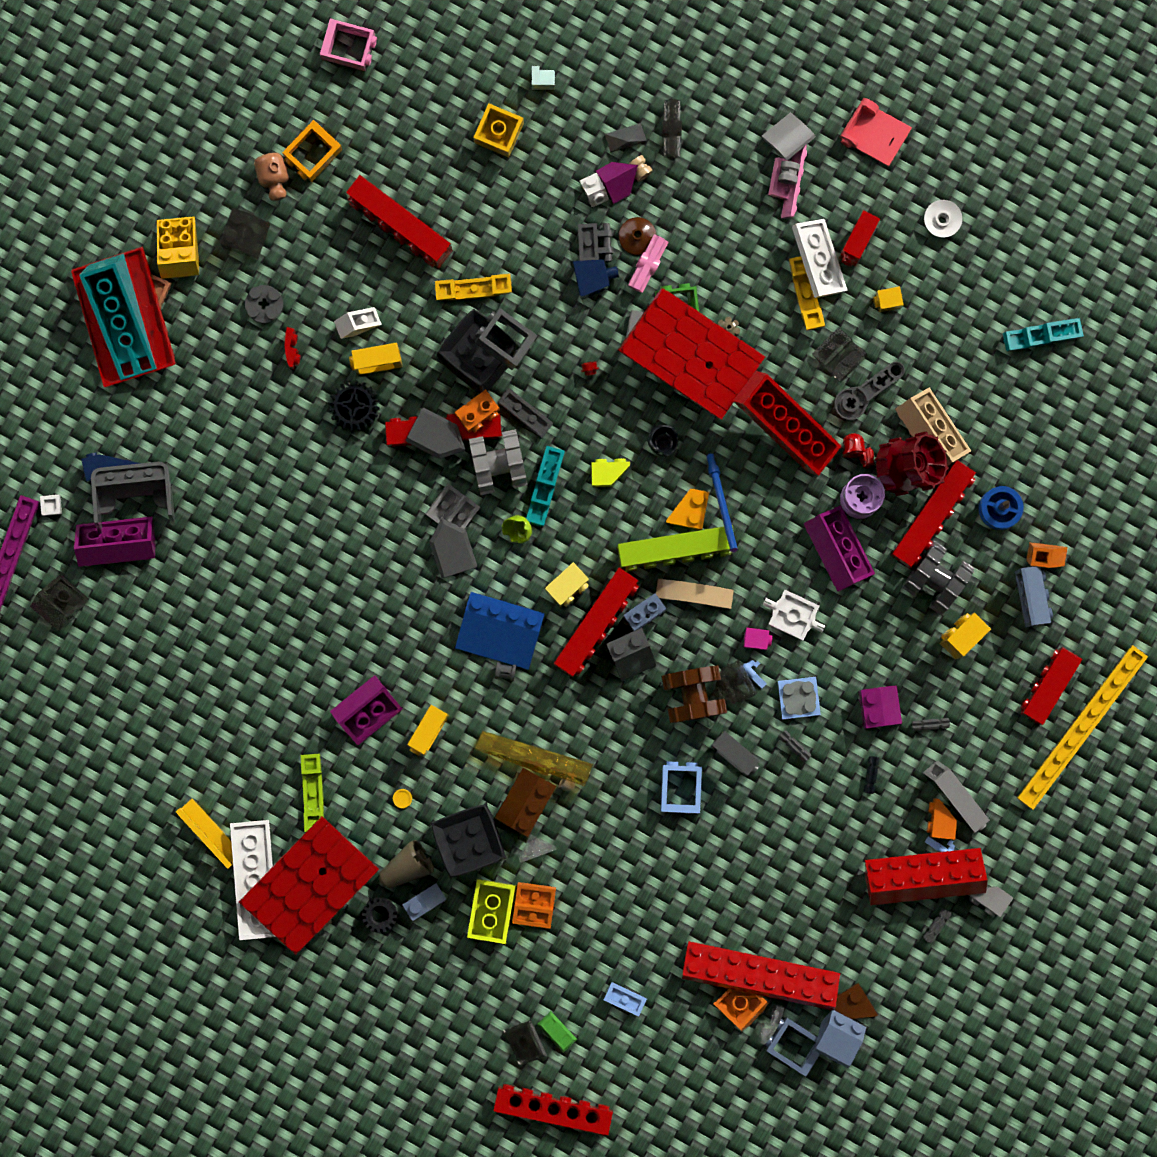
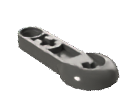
M893 362L861 386L846 388L840 391L834 401L837 414L847 420L859 418L865 412L871 399L904 375L905 368L903 364ZM898 366L901 370L900 375L894 376L891 374V367ZM886 371L887 376L889 378L884 381V386H882L881 384L877 385V378H884L886 376L884 372ZM848 399L855 402L853 409H851V406L849 408L846 406Z

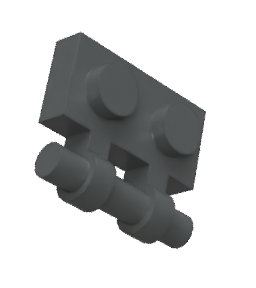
M597 223L578 224L580 261L599 260V255L602 254L604 255L605 262L612 261V254L614 252L613 247H611V237L613 235L610 230V223H603V230L597 231ZM598 238H603L604 247L598 248Z

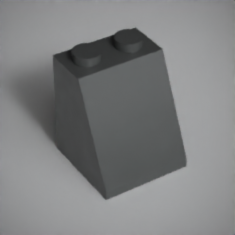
M642 628L606 644L608 653L621 681L656 666L650 645Z

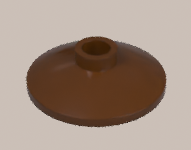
M634 217L628 219L621 226L619 242L628 253L642 255L653 235H656V230L647 219ZM640 232L641 237L636 238L634 233Z

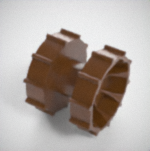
M719 666L696 668L661 676L664 690L681 688L684 706L668 709L670 723L727 713L725 699L708 701L705 683L721 680Z

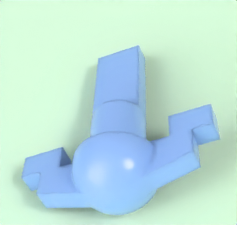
M751 660L742 665L738 673L741 683L746 679L743 676L746 673L761 688L767 684L751 668L753 665L757 668L760 664L758 661L754 662Z
M930 836L925 840V843L938 852L954 851L955 845L952 844L954 841L951 839L947 843L950 846L948 849Z

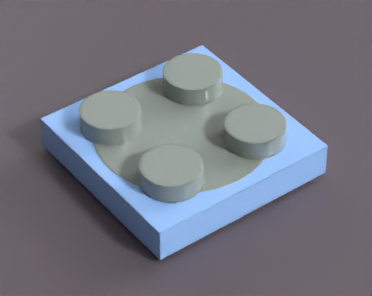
M816 677L777 681L782 719L821 715Z

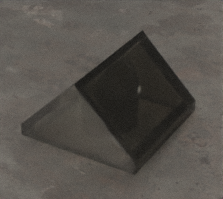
M531 1018L503 1030L519 1066L547 1056L546 1049Z

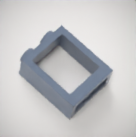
M655 593L624 614L623 620L630 630L634 632L663 614L666 608Z
M787 1017L784 1020L780 1019L775 1026V1029H777L774 1036L770 1035L764 1044L767 1046L765 1050L799 1073L807 1076L820 1053L814 1051L817 1036ZM788 1025L815 1041L801 1066H798L774 1050Z

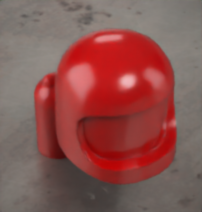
M852 433L844 437L842 457L859 458L865 469L874 465V451L871 447L865 449L864 439L861 435Z

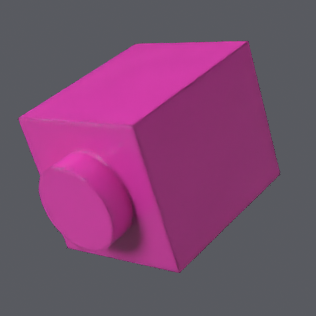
M746 628L743 648L766 651L768 646L771 647L772 635H769L770 630Z

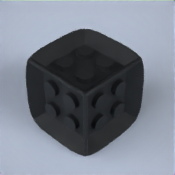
M473 309L448 335L436 354L438 360L442 361L454 375L473 390L481 393L485 389L488 391L508 367L474 343L478 338L475 336L481 326L485 328L488 321H486L487 317ZM494 324L485 337L511 357L519 347L496 324Z
M487 802L483 805L474 806L448 815L435 822H430L438 851L450 879L487 867L501 859H507Z

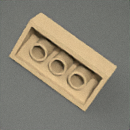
M930 387L911 397L895 409L911 436L915 437L916 433L925 431L934 437L938 436L943 449L947 451L945 453L947 467L971 452Z

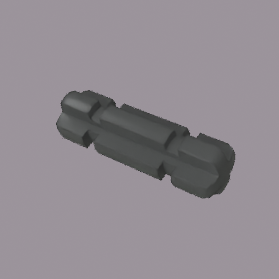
M949 718L922 720V722L920 720L912 721L913 731L950 727Z
M784 730L779 735V739L782 742H786V746L796 755H799L803 762H806L811 757V754L804 750V747L794 737L791 738V735Z
M945 908L941 909L939 917L935 918L928 928L929 931H926L923 939L928 943L934 941L935 935L939 934L946 923V919L948 920L951 916V912Z

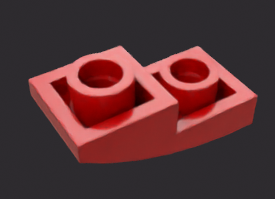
M287 327L285 333V355L289 368L295 370V366H299L301 359L299 351L296 348H292L293 345L296 346L298 335L294 328Z

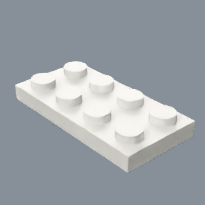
M825 219L793 225V233L814 297L819 298L847 291Z

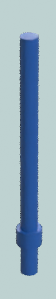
M708 454L706 456L709 465L708 473L713 481L730 552H736L738 548L719 477L720 469L716 465L714 454Z

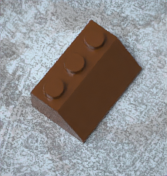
M522 768L495 818L528 837L556 786L529 770Z

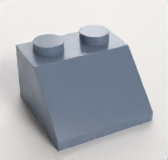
M832 1009L821 1021L814 1051L849 1068L863 1042L866 1027Z

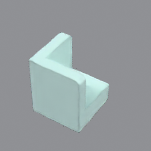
M532 66V90H555V71L540 70L539 66Z

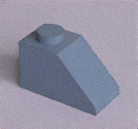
M436 883L404 903L403 907L411 920L414 921L445 901L446 898Z

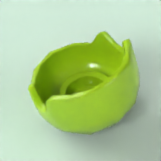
M515 515L504 520L502 533L503 535H508L511 538V542L522 544L530 539L532 527L525 517Z

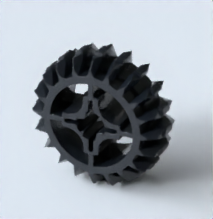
M355 380L354 386H352L350 381H347L348 387L345 388L344 384L341 383V391L337 388L334 389L337 396L330 395V398L335 401L328 402L329 406L334 407L328 411L331 414L335 413L331 419H338L336 422L337 426L344 423L342 426L343 430L350 426L349 430L353 432L354 426H356L357 431L360 432L361 425L368 429L366 422L374 424L371 417L378 418L374 411H380V407L374 405L380 403L379 399H373L377 396V393L373 392L370 394L372 391L371 386L365 390V382L359 387L357 380ZM353 392L348 401L340 402L344 395ZM359 392L367 396L370 405L359 402ZM356 401L359 407H355L354 412H352V408L348 406L353 405ZM339 408L349 411L350 421L340 415ZM368 411L365 417L355 421L359 412Z

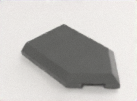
M422 408L406 442L438 459L464 452L465 447L457 424Z
M441 518L429 541L441 578L477 567L466 530Z

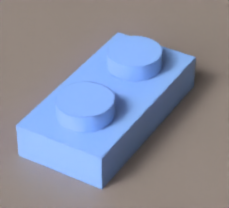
M611 982L603 1000L639 1017L647 998Z

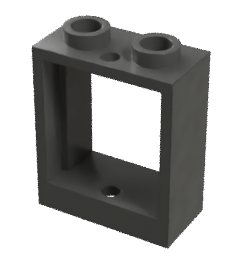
M499 308L496 312L492 311L487 317L486 321H488V324L485 328L481 326L475 335L478 338L474 343L513 370L530 348L537 335ZM498 319L525 337L512 357L485 338Z
M725 730L710 745L745 776L753 775L760 767L758 765L760 760Z

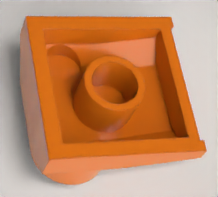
M728 989L713 1004L743 1031L764 1011L768 1002L761 995Z

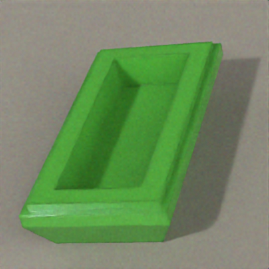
M551 1011L537 1023L540 1029L563 1053L577 1040Z

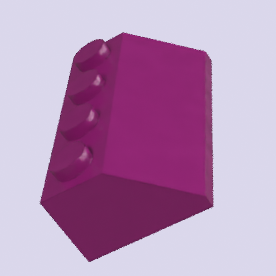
M842 506L819 514L803 523L837 592L875 574Z
M152 516L102 522V533H98L94 523L76 525L74 552L78 567L155 558L156 544Z

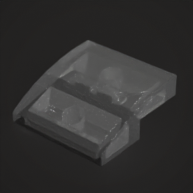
M773 1005L770 1023L762 1021L758 1038L761 1044H765L776 1031L784 1011L782 1005Z

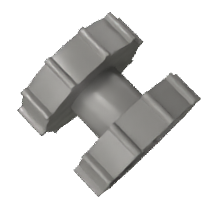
M516 429L502 432L505 448L486 452L483 436L469 439L480 495L495 492L492 476L510 473L513 488L528 485Z

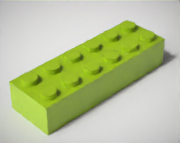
M724 527L621 543L617 546L620 567L622 570L625 569L626 572L637 571V567L644 566V569L656 568V564L663 563V566L674 565L675 561L682 560V563L693 562L696 557L706 560L713 558L715 554H720V557H724L733 553L730 552Z

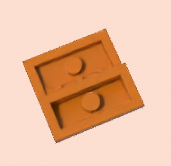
M518 882L512 924L551 929L556 887Z

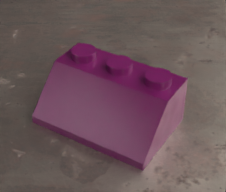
M374 675L334 707L330 713L353 741L359 745L399 713L402 707Z

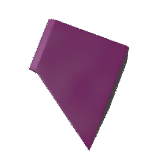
M611 162L595 171L613 204L630 196L638 165Z

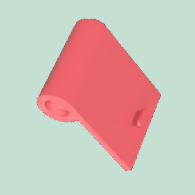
M863 98L840 135V139L844 146L848 148L852 146L889 167L912 127L879 110V106L873 101Z

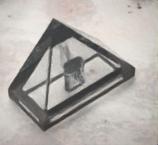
M530 834L520 855L519 862L522 863L554 851L556 847Z

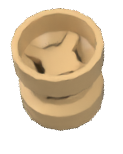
M643 155L638 156L629 163L638 165L635 179L638 182L653 172L652 168L645 164L646 160Z

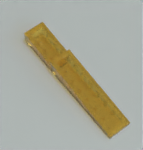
M482 731L475 748L548 776V773L584 787L593 764L485 731Z

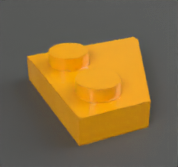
M690 488L667 518L666 523L702 530L709 492Z

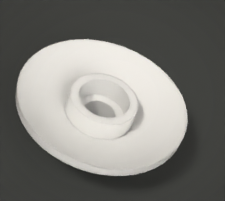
M938 200L927 208L924 215V223L928 231L934 236L941 238L950 237L961 227L962 213L955 203L948 200ZM939 218H945L946 222L940 223Z

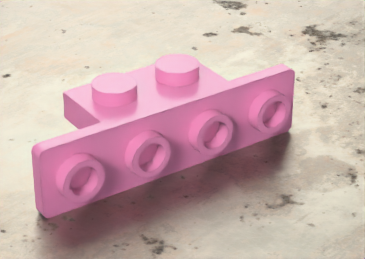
M807 145L792 156L791 161L800 164V170L796 175L798 180L795 185L784 184L778 181L779 175L782 173L781 162L786 160L778 157L774 161L768 195L784 200L781 214L783 219L794 217L797 210L796 202L800 193L799 186L804 172L803 165L804 159L807 156Z

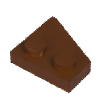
M859 983L854 984L837 995L835 1011L850 1019L878 1016Z

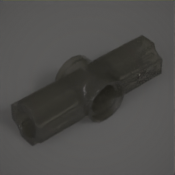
M669 99L664 100V120L662 123L664 158L676 159L680 158V138L682 137L680 100Z

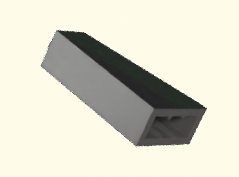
M937 760L923 772L925 777L970 830L975 833L985 828L986 823L990 820L947 766Z

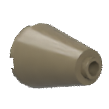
M413 840L409 842L379 872V881L383 887L392 888L428 876L434 872V866L430 857L426 858L424 854L426 850L418 841Z

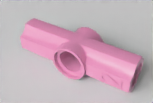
M653 235L645 252L642 253L636 264L637 268L628 284L630 288L643 293L651 275L653 276L660 264V258L668 244V241L664 238Z

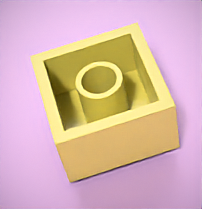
M573 562L545 588V591L560 608L563 605L568 607L575 598L573 596L577 592L582 594L588 588L589 578Z

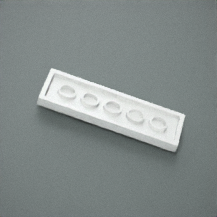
M269 820L230 823L239 940L276 937L238 902L273 866Z

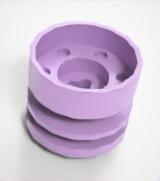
M860 474L853 477L844 486L840 494V504L849 516L856 519H864L871 516L883 504L885 489L876 477L869 474ZM860 494H862V498H864L862 502H860V498H858Z

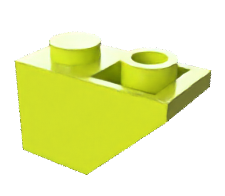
M596 459L591 464L592 487H612L630 468V462H626V459H614V462H607V459Z

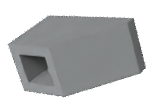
M997 886L987 887L986 893L968 895L970 902L976 906L979 904L986 908L984 911L992 917L995 915L1001 917L1013 900L1012 896Z

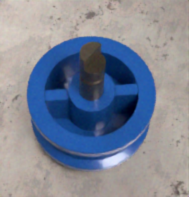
M999 486L983 495L979 502L978 510L980 518L985 525L995 530H1005L1020 520L1024 506L1022 498L1014 489Z

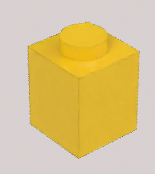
M900 286L878 290L875 294L876 296L873 297L874 306L878 308L879 312L900 309L904 305Z

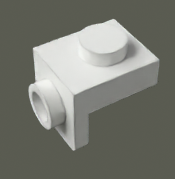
M597 173L580 180L591 207L609 200L606 189Z

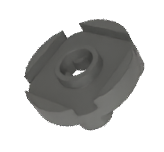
M260 285L254 287L245 299V309L248 315L257 323L269 324L283 312V299L280 293L271 286ZM263 300L270 303L265 309H262V306L259 305Z

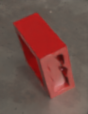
M863 210L839 256L842 259V263L847 266L857 265L880 218Z

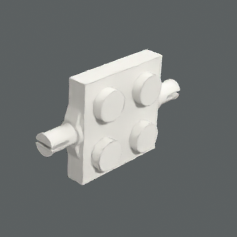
M784 590L777 602L766 598V602L763 603L764 606L773 609L768 625L804 641L807 632L811 628L821 633L825 628V625L815 621L819 605L787 590Z

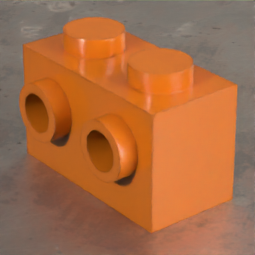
M485 389L455 411V415L469 433L471 431L475 433L483 427L482 423L486 420L492 421L499 415L500 408Z

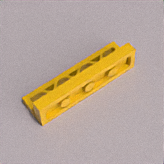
M191 799L182 808H179L176 813L227 869L232 868L231 839L194 799Z

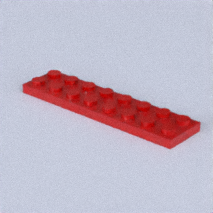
M688 941L682 979L835 1010L840 973Z

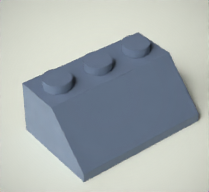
M1036 566L1021 568L1015 571L1025 628L1051 623L1053 613L1052 609L1048 608L1049 592L1044 587L1043 581H1046L1044 570Z

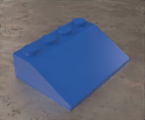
M471 592L455 648L529 670L545 613Z

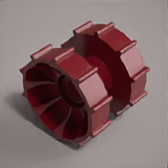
M925 431L916 433L915 437L907 438L905 441L899 437L890 439L889 443L879 445L880 449L877 458L874 460L876 461L877 478L880 479L885 487V491L901 496L908 494V491L918 489V487L925 491L934 489L935 485L944 483L946 471L949 469L945 454L947 451L943 449L938 436L934 437Z

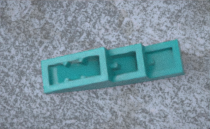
M1080 318L1050 322L1002 333L1006 352L1084 337Z
M546 446L526 517L532 525L544 528L564 457V450Z

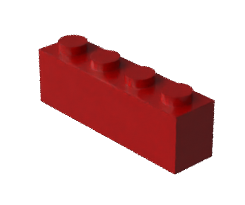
M1063 647L1059 648V650H1054L1050 656L1052 660L1050 665L1043 668L1040 673L1042 676L1039 683H1034L1030 690L1032 695L1029 699L1026 698L1020 707L1023 709L1020 714L1038 725H1044L1083 660Z

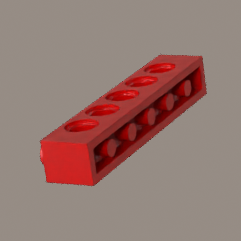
M508 1084L498 1087L494 1112L603 1135L609 1134L613 1110L609 1109L610 1106L598 1104V1107L591 1106V1102L579 1100V1103L572 1102V1098L560 1096V1099L553 1098V1094L541 1092V1095L534 1094V1090L522 1088V1091L515 1090V1086ZM518 1096L521 1099V1103L518 1106L512 1105L510 1103L511 1097ZM530 1101H539L540 1107L537 1110L531 1109L529 1107ZM551 1104L559 1106V1111L556 1114L548 1111V1107ZM570 1108L578 1110V1115L575 1118L567 1115V1111ZM589 1112L597 1114L598 1117L594 1122L586 1119V1115Z

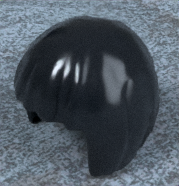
M656 426L651 430L647 438L649 447L659 456H668L677 450L679 440L677 432L672 426Z

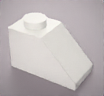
M375 307L348 312L334 321L341 339L356 336L382 325Z

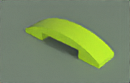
M320 754L301 755L304 832L321 816L324 817Z

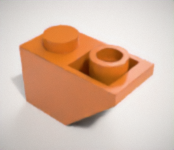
M1029 542L1026 561L1031 566L1062 567L1065 566L1068 547Z
M933 798V802L929 803V814L932 815L931 821L927 823V833H930V837L955 840L957 820L940 799Z

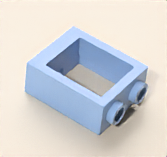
M667 761V765H663L661 812L700 813L702 767H698V763L686 762V766H678V762ZM668 770L696 771L695 805L667 804Z

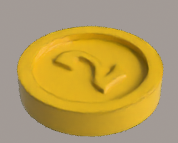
M399 789L393 795V802L399 808H406L412 802V795L406 789Z

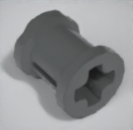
M497 662L495 679L505 678L514 682L516 665L507 666Z

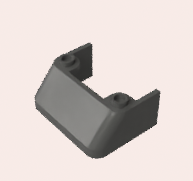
M150 462L102 467L92 472L93 515L98 533H102L101 515L113 512L116 507L115 499L153 495L156 506L167 508L170 523L175 525L170 474L165 463Z

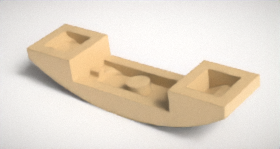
M658 579L656 595L659 599L697 603L731 609L734 590Z

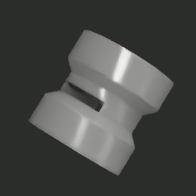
M782 161V173L779 175L778 181L790 185L797 184L798 177L796 175L800 170V164L792 161Z

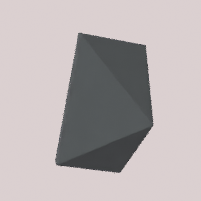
M641 123L605 134L610 153L647 141Z

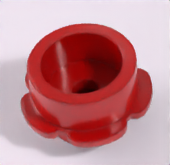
M596 361L581 364V372H585V375L596 374V370L599 369Z

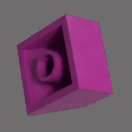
M897 685L858 691L864 729L902 724Z

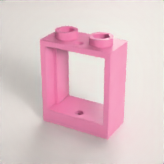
M330 19L320 52L321 59L365 71L366 66L371 64L372 55H370V52L376 46L377 37H375L374 30ZM338 30L368 38L361 62L331 54Z

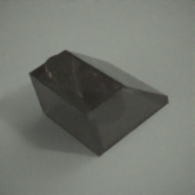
M232 208L220 244L225 249L259 260L271 224L250 213Z
M60 574L37 593L30 607L60 631L73 620L89 601V598Z

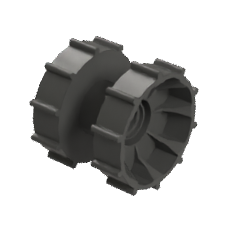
M935 541L903 584V589L915 596L924 584L937 592L930 608L943 615L968 583L975 568L962 561L953 573L939 563L947 549Z

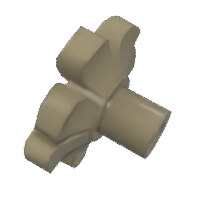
M726 317L725 322L723 320L718 322L719 326L731 334H740V329L736 328L739 325L737 320L731 322L732 318Z

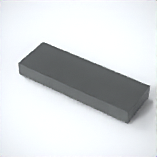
M510 388L507 389L497 402V404L541 439L554 424Z

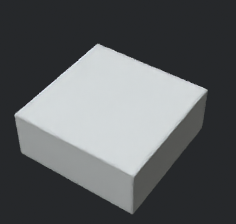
M60 495L40 496L42 516L62 514Z

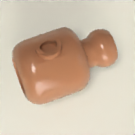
M268 153L257 157L254 162L257 179L262 187L269 188L270 200L278 201L286 198L287 193L282 184L286 183L289 177L287 173L288 167L285 165L282 155L279 153Z

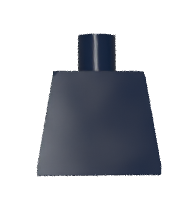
M604 260L573 261L581 300L608 290L610 288L609 279L619 277L617 266L606 268Z

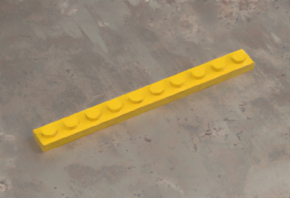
M1134 645L1130 646L1018 795L1017 799L1034 810L1148 658L1147 655Z

